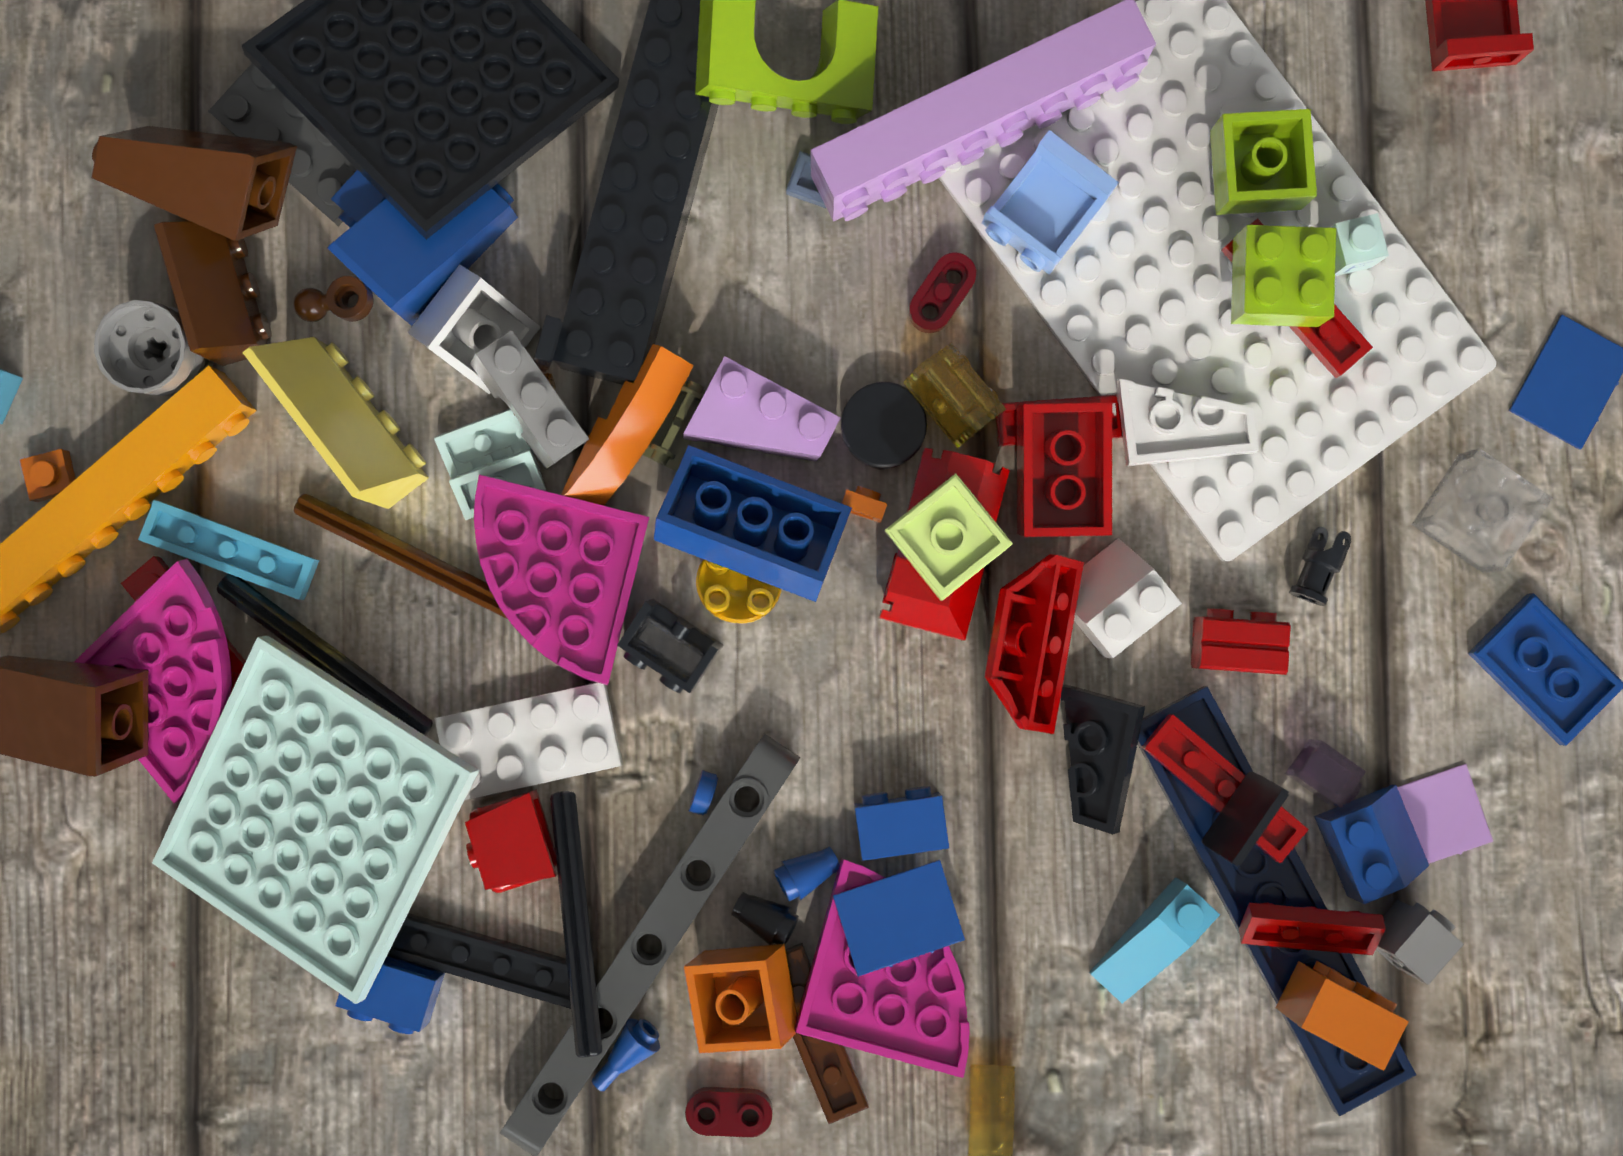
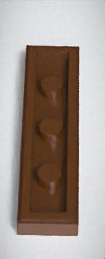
M803 943L786 949L797 1016L811 969V963ZM799 1033L793 1036L828 1124L869 1108L868 1101L845 1046Z

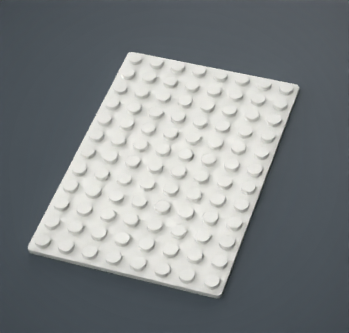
M1138 0L1136 4L1156 42V46L1147 60L1148 64L1142 69L1139 80L1134 85L1120 92H1116L1112 88L1100 94L1101 98L1096 103L1083 110H1077L1076 106L1062 112V117L1050 126L1039 129L1037 125L1022 131L1023 136L1010 145L1000 147L999 143L986 148L984 149V155L970 164L961 165L959 161L945 168L946 172L939 180L1099 396L1117 395L1118 401L1116 381L1120 378L1134 381L1135 384L1153 388L1162 387L1174 390L1176 393L1200 398L1203 396L1254 407L1259 451L1247 454L1150 464L1219 559L1228 562L1242 554L1491 372L1496 367V360L1312 114L1317 196L1302 210L1216 215L1210 130L1221 115L1307 108L1226 0ZM1049 130L1119 182L1110 197L1050 275L1044 270L1037 272L1028 267L1020 259L1021 253L1008 243L1006 246H1002L987 235L985 231L987 227L982 224L987 210L994 206L1034 154L1038 144ZM1378 213L1389 256L1372 268L1335 276L1334 304L1373 346L1369 352L1344 374L1335 379L1289 326L1231 324L1232 262L1221 250L1246 225H1250L1258 218L1263 225L1330 228L1335 223ZM1113 403L1112 413L1116 416L1115 403Z

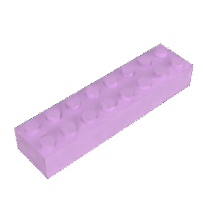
M1124 0L811 149V177L833 221L844 217L845 221L855 219L868 210L867 205L877 200L883 199L884 202H889L897 199L907 191V186L919 180L923 184L930 183L944 175L946 172L945 168L959 161L961 165H967L976 161L984 155V149L997 143H999L1000 147L1010 145L1023 136L1022 131L1037 125L1039 129L1045 128L1058 121L1062 117V112L1076 106L1077 110H1083L1096 103L1101 98L1100 94L1112 88L1116 92H1120L1131 87L1139 80L1142 69L1148 64L1147 60L1156 46V42L1135 0Z

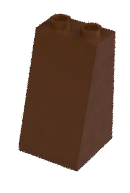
M145 126L99 136V140L92 152L94 166L91 178L237 241L278 226L297 146L288 142Z
M9 655L0 657V754L93 777L147 756L148 670Z

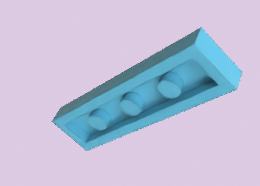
M153 500L138 538L142 542L298 600H305L320 561L158 500Z

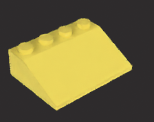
M310 337L252 346L242 352L352 497L389 509L429 478L421 468L426 464L423 457L413 445L409 443L407 446H404L396 436V433L400 431L397 423L385 410H382L380 413L370 402L374 397L373 392L359 376L354 379L344 368L349 361L333 342L327 346L317 338Z

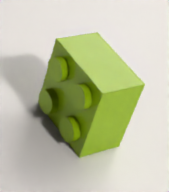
M1311 109L1222 114L1210 130L1216 215L1302 210L1317 196Z
M1246 225L1233 238L1231 324L1319 327L1333 318L1336 228Z

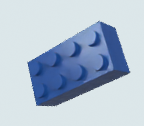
M688 445L656 517L654 540L816 602L852 507Z

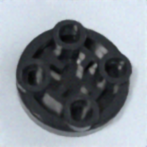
M876 382L859 389L848 400L841 419L842 438L849 452L861 463L878 470L894 468L909 461L921 448L927 432V417L920 400L906 387L892 382Z

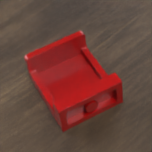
M1425 0L1432 71L1516 65L1534 50L1533 34H1520L1517 0Z

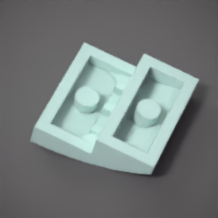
M511 409L437 435L434 438L449 473V483L465 520L474 517L475 494L479 475L546 491L534 452L521 436L523 433L522 427Z

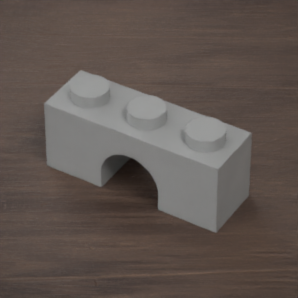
M512 330L474 355L470 362L471 366L495 399L500 397L515 414L523 430L521 436L545 469L589 440Z

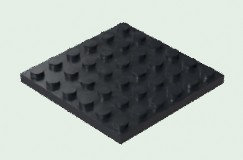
M304 0L242 44L244 55L426 240L609 96L619 86V78L541 0Z

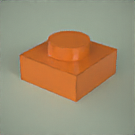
M58 449L20 459L29 501L41 502L52 499L76 479L68 450Z
M857 486L855 492L846 489L842 504L852 507L851 514L877 523H881L887 507V503L879 501L880 493L861 486Z

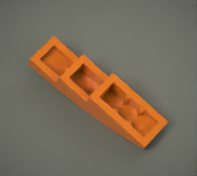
M652 344L634 383L625 381L607 419L597 418L588 437L589 440L586 441L561 495L604 506L624 482L650 445L673 407L694 365L666 348Z

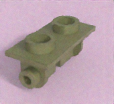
M691 380L685 382L673 407L643 453L644 456L677 472L686 449L691 443L690 440L683 439L684 431L706 392L703 390V386Z

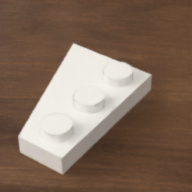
M1120 378L1116 381L1126 466L1247 454L1259 451L1254 407L1203 396L1200 398L1176 393L1174 390L1162 387L1153 388L1135 384L1134 381Z

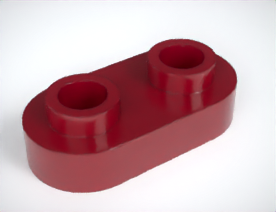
M953 252L942 256L937 261L913 296L909 306V318L916 329L924 333H936L945 328L976 280V267L968 256ZM950 271H956L960 274L961 281L957 284H952L947 281L946 274ZM926 306H933L936 308L938 315L933 319H928L922 314V309Z
M700 1088L690 1096L685 1110V1117L689 1127L694 1132L705 1136L757 1137L769 1128L773 1115V1107L769 1097L760 1090L749 1088ZM709 1107L714 1111L715 1116L710 1120H705L700 1116L699 1110ZM747 1109H753L758 1113L759 1117L757 1120L749 1122L744 1119L742 1114Z

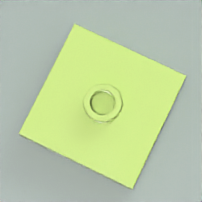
M956 473L885 529L886 534L940 601H943L1013 544Z

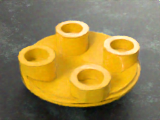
M704 559L697 571L696 588L702 604L711 614L727 622L750 623L761 619L775 607L781 594L780 588Z

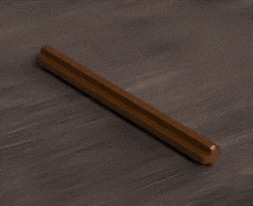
M302 494L298 498L294 506V513L506 618L490 591L487 582L311 495Z

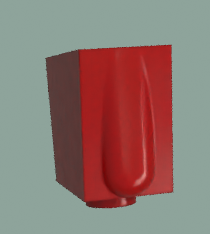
M537 789L471 811L469 820L465 822L471 842L466 845L467 855L474 869L479 868L485 890L491 889L495 893H501L558 875L555 847Z

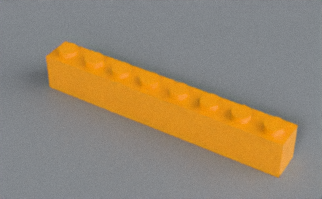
M208 365L0 543V634L13 628L20 621L18 615L26 608L37 605L47 599L53 592L51 587L61 578L72 576L82 569L86 564L84 559L95 549H101L111 544L119 535L117 530L129 520L134 521L146 514L151 508L150 502L160 493H166L176 488L184 480L182 474L194 464L198 465L210 459L217 451L215 446L224 438L234 436L246 428L250 422L248 418L257 410L224 372Z

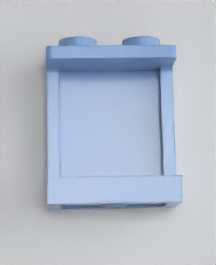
M1049 130L1038 144L1034 154L994 206L987 210L982 224L987 227L985 229L987 235L1002 246H1006L1008 243L1021 253L1020 259L1028 267L1037 272L1044 270L1050 275L1110 197L1119 182Z

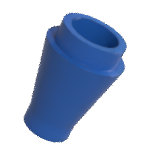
M829 846L821 851L781 861L782 866L773 871L787 900L790 902L798 897L801 901L832 874L836 873L840 864Z

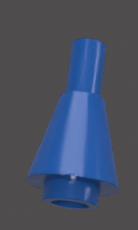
M628 1019L608 1057V1062L592 1078L593 1085L598 1090L605 1091L620 1073L628 1071L659 1051L660 1043L657 1029L645 1019Z

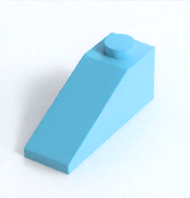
M1175 877L1089 973L1123 1004L1186 952L1220 914L1188 884Z

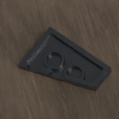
M1064 684L1060 699L1065 702L1067 724H1063L1064 739L1068 740L1071 767L1068 769L1073 822L1112 835L1119 833L1145 706Z

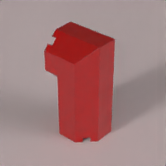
M924 448L907 512L956 473L996 522L1010 470L1002 467L997 473H993L994 463L954 451L943 450L941 459L933 458V449ZM898 549V553H895L882 600V603L890 604L889 611L880 610L878 619L965 641L984 568L943 601H940Z

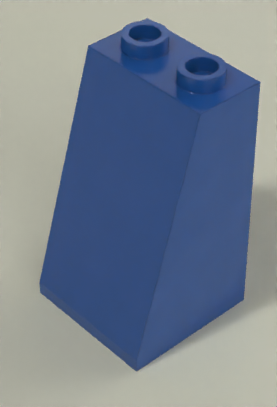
M497 183L426 240L387 199H384L327 248L387 306L413 326L459 264L469 269L518 216L510 206L514 199Z

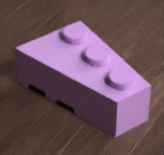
M724 356L684 431L683 439L720 444L732 448L738 447L762 451L763 453L816 462L821 457L840 417Z

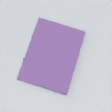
M1466 764L1397 787L1428 863L1456 854L1461 855L1464 851L1493 842Z

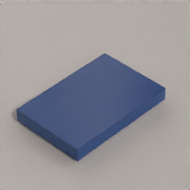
M1534 593L1526 594L1468 652L1562 746H1567L1623 689V681Z

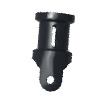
M1321 526L1317 527L1312 534L1302 557L1305 561L1297 584L1291 587L1289 593L1309 603L1325 606L1328 601L1326 593L1334 574L1341 571L1351 544V536L1348 532L1341 531L1337 534L1332 548L1323 551L1328 540V531L1325 527Z

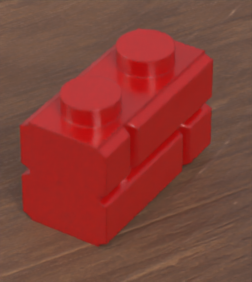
M1207 609V617H1194L1191 668L1287 675L1289 666L1288 647L1290 646L1291 632L1290 622H1277V613L1250 612V620L1234 619V610Z

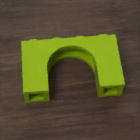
M700 0L695 95L708 96L709 102L718 105H733L735 101L751 103V109L757 111H775L777 107L791 109L793 116L802 118L816 117L817 114L830 115L831 121L841 124L856 123L859 117L873 110L879 6L837 0L822 11L820 58L817 69L810 79L797 81L778 75L761 58L754 37L756 0Z

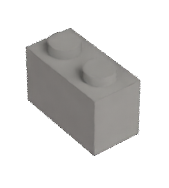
M1397 900L1383 916L1386 930L1376 950L1397 969L1429 985L1464 944L1451 933L1455 926L1438 911L1433 909L1430 912L1417 902L1414 906H1410Z

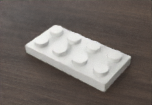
M600 683L434 718L440 746L479 770L465 800L623 765L607 686Z

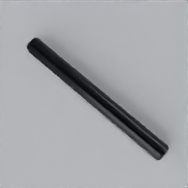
M227 574L219 582L216 590L220 595L321 670L426 736L433 725L430 718L244 580Z
M561 791L551 794L550 804L575 1052L577 1057L584 1058L601 1054L602 1041L576 795L574 792Z

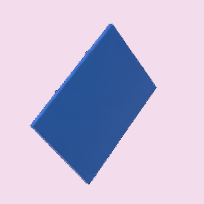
M1560 315L1509 411L1581 450L1596 422L1599 421L1598 418L1613 390L1619 384L1618 381L1623 374V347L1570 318Z
M940 860L832 895L858 977L888 966L893 967L894 964L929 952L934 953L935 950L965 940Z

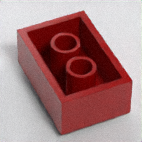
M1112 403L1017 405V534L1023 537L1112 536Z

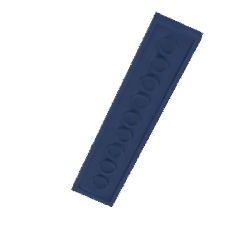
M1202 686L1144 717L1138 746L1238 933L1249 903H1272L1281 906L1316 907L1328 910L1295 848L1279 863L1255 844L1243 863L1237 867L1203 845L1202 838L1220 813L1142 748V745L1168 714H1173L1245 776L1248 772H1253L1208 686ZM1245 944L1276 1004L1298 961L1312 968L1316 961H1319L1352 981H1357L1369 987L1350 953ZM1282 1013L1333 1111L1338 1116L1346 1114L1416 1076L1399 1042L1383 1071L1302 1029Z

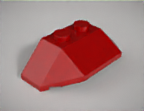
M1049 554L1000 589L985 678L1020 729L1054 734L1084 566L1082 561Z

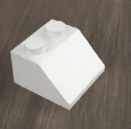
M459 264L407 333L490 394L491 392L470 364L474 355L511 330L525 348L540 329V326L481 277Z
M1117 538L1084 564L1074 621L1104 658H1114L1182 603L1155 569L1122 540Z

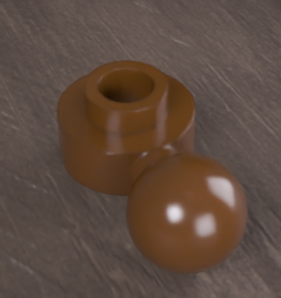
M342 276L330 284L326 294L315 288L300 290L294 297L293 308L297 316L307 322L321 320L328 311H331L334 315L345 321L356 322L362 320L370 313L374 298L371 289L361 280L353 276ZM357 294V304L353 307H349V298Z

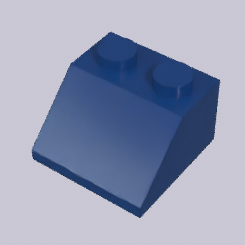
M1394 784L1314 816L1347 897L1362 904H1367L1406 888L1429 866L1398 788Z

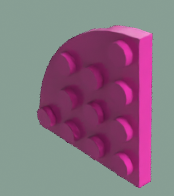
M479 475L474 504L476 546L484 576L499 608L518 633L547 659L580 677L608 686L649 517Z
M188 559L177 561L74 661L77 663L148 670V755L138 760L173 803L182 799L230 697L232 688L231 662L221 618L204 582Z
M841 858L798 1012L795 1032L964 1078L969 1050L970 1027L967 1021V1007L964 996L965 987L958 964L950 947L946 946L935 950L934 953L929 952L894 964L893 967L888 966L858 977L832 895L885 877L862 865Z

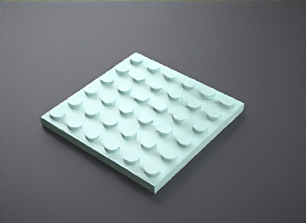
M259 636L251 649L152 864L354 1004H357L366 999L479 770L273 638Z

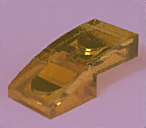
M970 1065L967 1156H1012L1015 1066Z

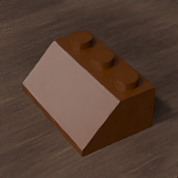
M191 221L160 222L154 224L190 351L223 367L246 360L247 358L242 352L247 348L269 344L268 338L272 337V331L266 316L260 313L256 298L260 297V290L254 275L248 272L244 257H248V249L244 238L234 241Z

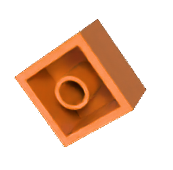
M784 944L704 950L684 966L699 1053L781 1049L796 1034L797 1014Z
M1298 961L1275 1007L1302 1029L1383 1071L1409 1022L1394 1012L1397 1006L1396 1003L1381 996V994L1357 981H1352L1319 961H1316L1313 968Z

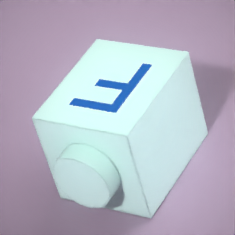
M1378 213L1335 223L1330 227L1336 228L1335 276L1372 268L1389 256Z

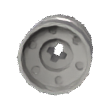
M140 300L116 305L102 318L95 332L94 354L99 369L112 384L128 392L172 397L208 365L211 367L214 365V362L190 351L179 310L174 307Z

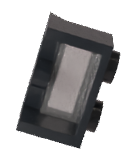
M655 599L644 602L617 644L618 647L626 651L623 657L627 661L643 670L649 666L662 675L659 679L662 684L677 693H681L683 689L691 693L724 646Z

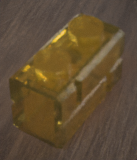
M952 342L922 362L903 381L905 386L957 449L985 429L1006 410L999 401L996 392L985 384L971 367L968 358L961 354Z

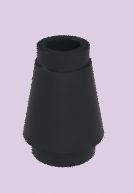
M742 892L731 913L732 916L737 918L769 945H774V943L786 945L799 919L798 915L791 912L792 907L749 895L745 892Z

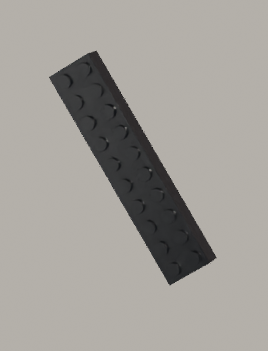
M650 0L553 358V361L560 369L621 385L625 381L634 383L652 344L656 342L719 106L709 102L708 96L695 95L700 0Z

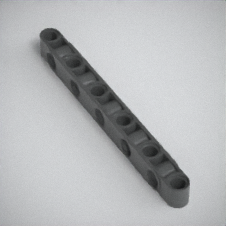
M764 733L596 987L598 1008L608 1010L613 1017V1024L600 1026L602 1053L591 1057H577L572 1023L500 1131L501 1135L532 1156H538L800 759L798 755ZM750 786L758 792L760 802L755 808L744 809L738 805L736 792L740 788ZM694 860L706 862L711 869L709 879L705 881L694 880L688 872L689 863ZM645 934L656 935L661 940L662 950L655 954L645 952L640 945V937ZM548 1082L558 1084L564 1092V1097L560 1099L548 1097L544 1091V1084Z

